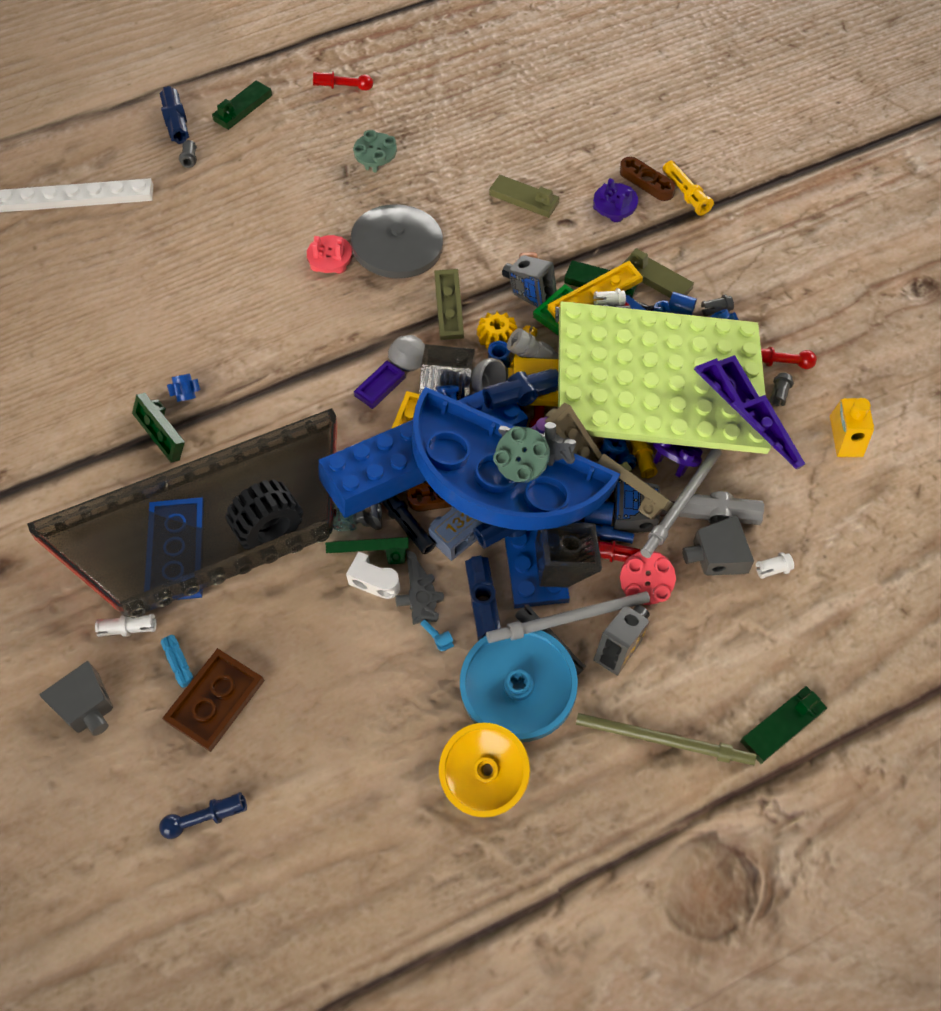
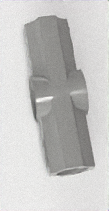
M724 491L713 492L710 496L693 494L679 517L705 519L710 524H714L730 517L738 516L740 523L761 525L764 503L758 500L733 498L732 494Z

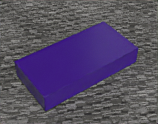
M387 360L354 391V396L374 409L406 378V374Z

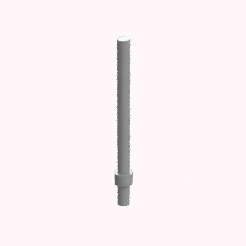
M712 449L663 520L659 525L653 527L648 535V541L640 551L642 556L650 558L658 545L664 543L668 537L669 529L722 454L720 449Z
M645 591L524 623L520 621L508 623L507 627L486 632L488 643H493L509 638L512 641L524 638V634L621 610L624 606L633 607L650 602V596Z

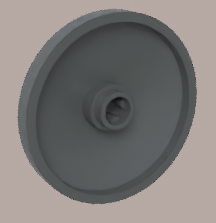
M401 204L383 205L367 211L355 222L351 231V248L357 261L370 272L388 278H409L428 271L437 263L442 253L443 234L438 223L429 214L418 208Z

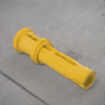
M673 160L664 164L663 172L683 192L684 200L688 204L693 205L697 215L702 216L708 213L714 205L713 199L703 193L700 185H694Z

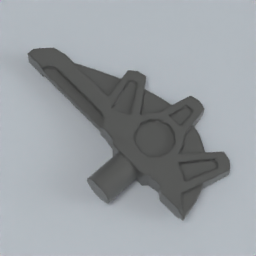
M547 422L545 424V433H540L546 439L550 449L547 465L553 466L555 460L564 459L567 464L574 463L573 450L576 446V441L569 438L564 439L556 435V424ZM501 425L498 431L503 437L510 431V428Z
M406 550L410 590L409 594L395 595L396 607L410 605L413 625L421 623L423 620L437 622L439 613L434 610L437 603L444 601L443 592H435L432 584L435 581L432 574L427 575L418 563L416 554Z

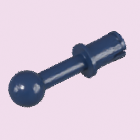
M239 792L224 799H212L209 802L208 808L182 817L176 814L166 815L160 821L159 831L164 838L175 839L182 834L185 828L211 819L216 824L221 823L223 818L247 811L246 799Z

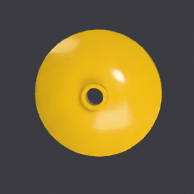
M493 723L468 725L456 732L442 751L439 761L440 783L449 801L462 812L475 817L497 816L513 808L523 797L530 779L529 757L522 742L510 730ZM487 764H490L493 768V772L489 776H486L483 772V768Z

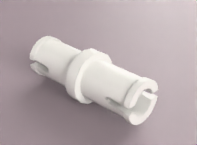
M124 614L120 618L97 619L95 632H98V637L119 634L127 637L131 636L132 633L155 632L157 623L156 619H154V614L132 617L129 614Z

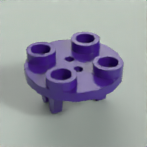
M612 178L608 180V184L604 183L594 193L593 209L601 215L610 218L613 222H621L623 218L630 216L637 209L638 196L636 192L627 185L614 183Z
M652 443L658 450L653 459L654 463H661L665 456L677 462L679 467L675 476L679 478L685 474L688 467H699L702 461L701 455L703 451L698 447Z

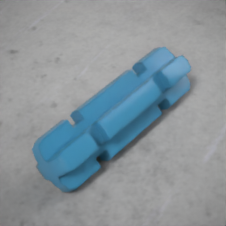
M169 635L161 639L160 643L181 688H185L194 677L189 670L177 639L174 635Z

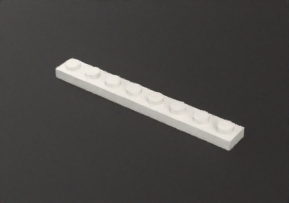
M151 178L3 189L0 190V212L152 201L153 182Z

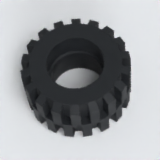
M265 480L258 484L255 483L240 492L241 494L236 496L232 500L233 503L228 506V512L225 516L228 525L242 547L251 552H260L265 549H271L292 536L293 532L298 529V525L302 522L303 511L283 482H278L277 480L268 482Z

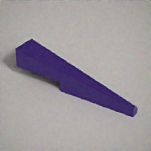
M735 355L720 361L716 358L694 368L696 373L795 469H800L805 465L804 460L766 395L758 396Z

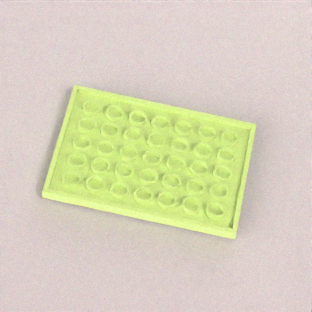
M561 301L559 307L558 408L563 403L570 405L588 434L592 437L768 454L771 445L694 370L697 365L717 358L720 361L735 355L758 396L766 395L758 322Z

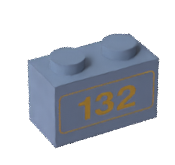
M452 506L450 511L443 517L439 516L433 520L429 527V536L435 541L436 547L453 561L477 541L473 528L484 522L474 519Z

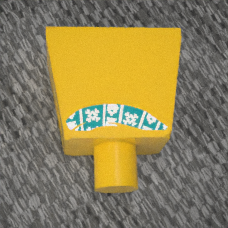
M843 398L830 414L837 457L864 456L874 431L870 410L871 404L868 399Z

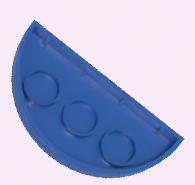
M426 386L419 396L413 416L411 441L413 454L420 472L441 498L460 512L474 519L513 530L530 531L558 528L574 523L593 513L610 497L617 485L620 473L575 453L574 463L567 464L564 459L555 460L553 466L547 465L545 471L537 479L530 482L517 483L507 479L494 463L493 456L499 440L502 438L498 431L499 427L502 425L511 429L515 426Z

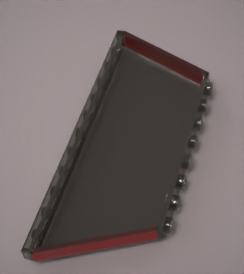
M332 408L27 523L29 531L40 545L123 616L130 618L141 617L145 612L158 607L168 606L173 601L184 596H192L198 593L199 590L211 585H219L226 579L238 574H246L255 567L273 563L282 556L297 553L304 547L324 542L330 537L333 531L334 501L319 480L318 460L336 453V414ZM265 480L268 482L271 480L283 482L302 508V522L294 532L245 550L226 521L225 516L228 512V506L233 503L232 500L236 496L241 494L240 492L255 483L258 484ZM203 497L202 528L196 526L197 503L155 506L154 512L149 511L150 502ZM176 513L181 514L185 517L186 523L183 522V519L179 516H173L171 518H169L168 516Z

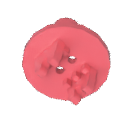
M335 235L314 236V241L307 249V261L310 264L311 270L315 272L343 273L353 257L350 243L343 237Z
M655 551L650 558L642 556L641 552L628 557L622 565L619 576L621 588L626 596L645 591L648 592L650 602L643 605L657 604L668 600L676 582L675 569L669 559L660 552Z

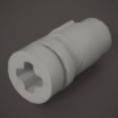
M517 328L507 342V349L521 358L559 359V354L553 351V347L542 341L535 340L533 335L528 334V332L521 328Z

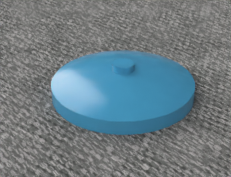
M542 630L524 634V638L513 641L509 638L488 643L487 637L484 636L467 654L460 673L462 701L475 724L493 723L500 725L514 733L522 743L541 739L558 729L570 715L577 696L578 677L572 657L556 638Z

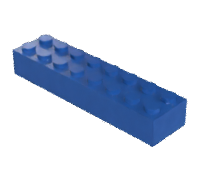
M483 390L457 400L510 425L527 426L528 417L517 403L493 410L491 408L488 409L484 403ZM413 420L318 460L319 480L344 518L426 482L413 454L411 441Z

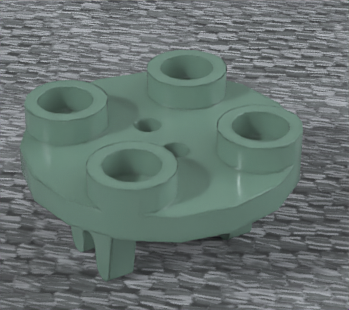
M367 130L364 132V136L360 137L354 144V157L365 166L366 170L372 167L373 172L376 173L379 166L385 165L395 158L397 153L396 139L384 133Z
M515 426L499 440L493 460L499 471L507 479L517 483L530 482L537 479L545 471L549 462L550 449L546 439L538 431L529 427Z

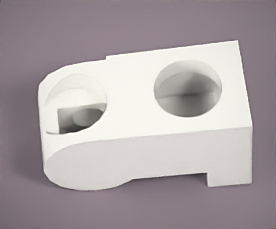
M358 551L346 573L349 585L385 599H391L398 595L400 583L397 572L392 568H379L370 564L369 556Z

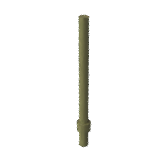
M578 713L576 725L717 757L718 761L730 763L731 760L755 765V753L733 749V745L721 742L719 745L581 713Z

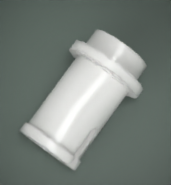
M616 288L615 291H595L593 299L604 300H596L594 305L623 306L626 303L625 291H621L619 288Z
M781 552L777 557L756 562V567H760L756 570L761 579L782 572L789 574L790 570L794 569V561L789 553L784 554Z

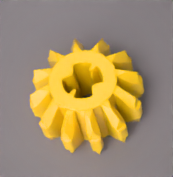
M498 311L494 315L487 312L486 318H480L477 328L480 345H486L488 351V347L492 342L504 341L507 343L511 334L517 329L514 317L509 318L507 312L502 315Z

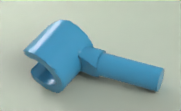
M426 620L420 623L432 636L439 651H446L454 647L453 638L449 631L439 634Z

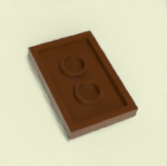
M217 648L162 719L211 752L265 680L261 675Z

